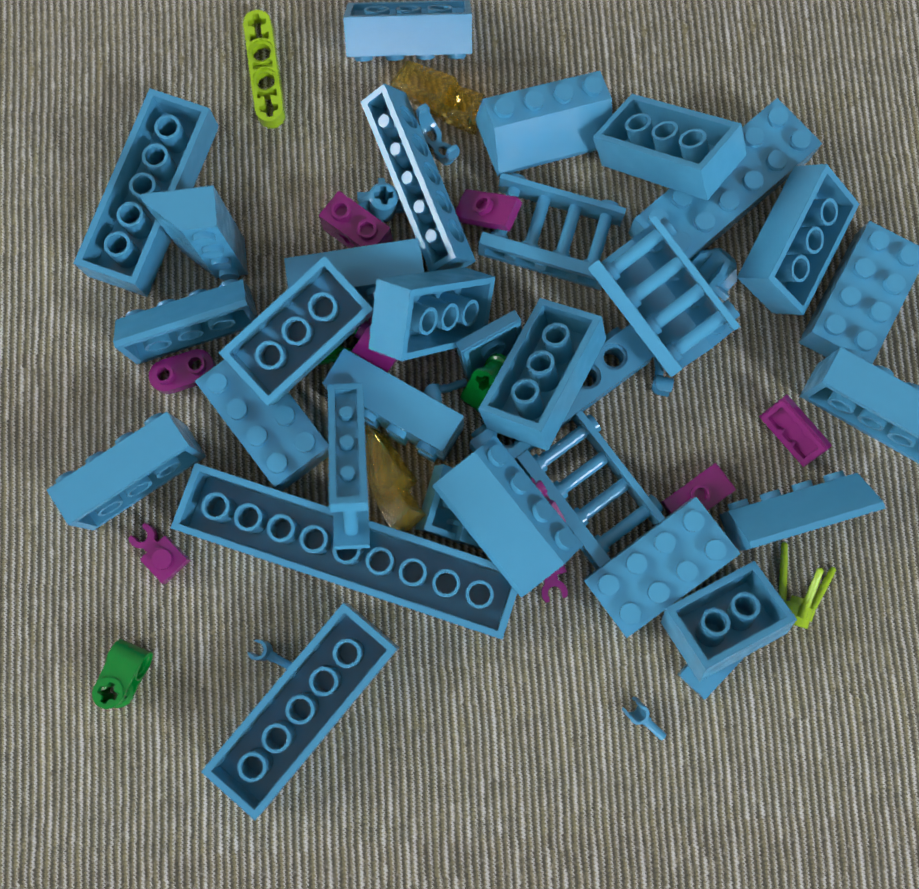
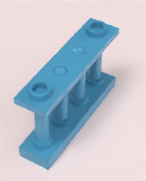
M501 172L498 192L537 202L525 241L517 242L510 240L506 236L508 231L495 229L491 233L482 231L478 255L601 291L602 286L589 271L588 267L598 259L601 260L611 224L621 225L626 208L620 207L618 203L612 200H596L527 180L526 177L518 173L506 174ZM549 206L568 211L557 248L553 251L541 249L538 245ZM580 215L599 220L588 258L584 260L572 258L569 254Z
M654 215L649 219V222L655 228L653 231L612 263L608 261L603 265L598 259L588 269L667 373L673 377L682 370L681 365L678 363L683 359L682 354L724 323H727L734 331L738 329L740 325L735 319L740 314L729 300L722 303L673 238L677 231L668 219L664 217L659 220ZM664 240L676 257L633 290L629 288L624 292L616 282L621 277L620 273ZM685 268L697 284L654 317L649 315L647 318H644L637 309L642 304L640 301L681 269ZM706 295L717 312L676 343L672 344L670 342L665 346L658 337V334L662 332L661 328Z
M363 383L328 384L330 512H333L334 550L370 548Z
M581 410L573 418L574 423L577 425L576 429L552 445L548 451L532 456L526 450L516 458V462L529 478L533 477L535 483L538 480L542 481L547 489L549 498L556 502L566 520V524L583 544L580 548L594 568L598 569L611 560L606 554L610 551L609 547L647 518L653 525H656L663 521L665 517L661 513L664 509L657 498L652 494L648 496L601 436L599 433L601 427L595 418L590 414L586 416ZM584 438H587L598 454L562 481L558 482L556 480L552 482L545 473L548 470L547 466ZM607 464L618 481L581 509L576 507L573 510L565 500L568 497L567 493ZM627 491L639 508L602 536L597 534L594 537L586 527L589 524L588 520Z

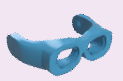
M426 103L420 105L416 110V115L427 145L433 149L435 156L443 165H450L458 157L460 148L456 144L450 145L441 141L442 134L430 114V107ZM429 131H433L436 134L437 138L435 141L428 137L427 133ZM445 148L447 150L446 155H442L439 149Z

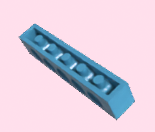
M387 84L381 85L361 101V105L416 238H419L421 252L429 271L466 268L476 260L407 94Z
M631 324L623 330L616 327L606 335V341L588 373L593 378L594 384L591 386L582 385L560 428L573 420L579 411L582 410L584 412L649 364L653 359L654 354ZM604 355H615L619 359L620 365L616 367L607 365L604 361ZM483 424L471 434L473 439L470 441L469 447L474 452L492 437H497L498 433L487 429L486 425ZM516 440L511 445H503L515 460L526 450L531 451L535 448V446Z

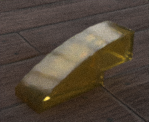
M407 60L390 83L391 87L405 92L408 99L417 106L426 103L430 107V114L472 135H475L479 130L475 118L482 99L486 97L482 93L460 86L456 77Z
M367 425L365 427L366 467L372 493L389 527L407 533L426 516L409 492V489L418 480L385 434Z

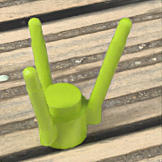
M783 542L780 555L779 595L797 620L794 625L808 629L809 623L812 622L815 611L832 581L836 568H829L821 584L820 580L824 569L817 568L805 598L791 595L790 601H787L788 544Z

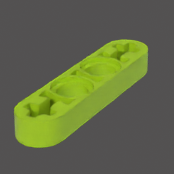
M252 10L245 15L243 28L254 108L259 122L264 127L276 128L283 124L286 112L274 29L270 17L265 11ZM257 23H262L261 33L263 38H258L255 28ZM260 49H267L271 52L269 58L263 61L256 60L254 55ZM262 78H273L275 80L274 85L269 89L259 88L258 83ZM266 100H271L274 108L273 116L267 117L268 107Z

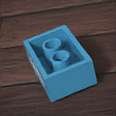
M753 561L665 608L661 624L700 682L789 632L797 619L757 563Z

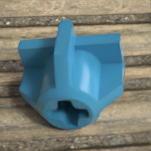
M378 178L377 184L371 188L370 192H357L358 205L382 222L390 221L396 213H405L397 190L391 184L386 183L385 178Z
M721 248L699 251L692 258L691 262L715 294L726 301L729 298V289L737 282V262L729 253Z

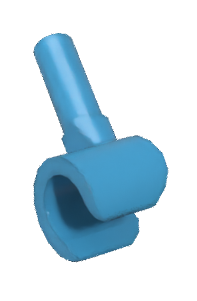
M654 356L655 376L651 387L652 392L668 397L669 392L673 389L674 378L663 376V367Z
M464 378L443 385L429 384L423 393L442 403V393L466 387L467 380Z
M254 640L263 646V653L260 656L253 652H247L248 656L253 660H268L285 669H288L292 664L289 660L277 655L273 651L272 645L265 640Z
M632 697L638 706L633 712H628L622 707L624 714L633 724H642L659 740H664L666 733L649 717L648 708L639 698Z

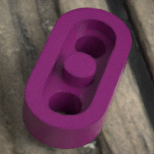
M201 349L190 350L156 362L149 371V381L159 392L173 394L197 386L195 380L216 366V363L206 351ZM200 360L202 362L201 367L197 370H192V364ZM168 370L170 372L169 377L166 380H161L162 372Z

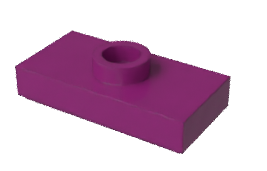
M465 189L455 212L460 223L510 231L522 202L516 196Z
M788 394L759 416L803 467L832 446Z
M714 463L664 499L661 504L671 514L691 498L697 497L708 511L734 492L736 488L717 463Z

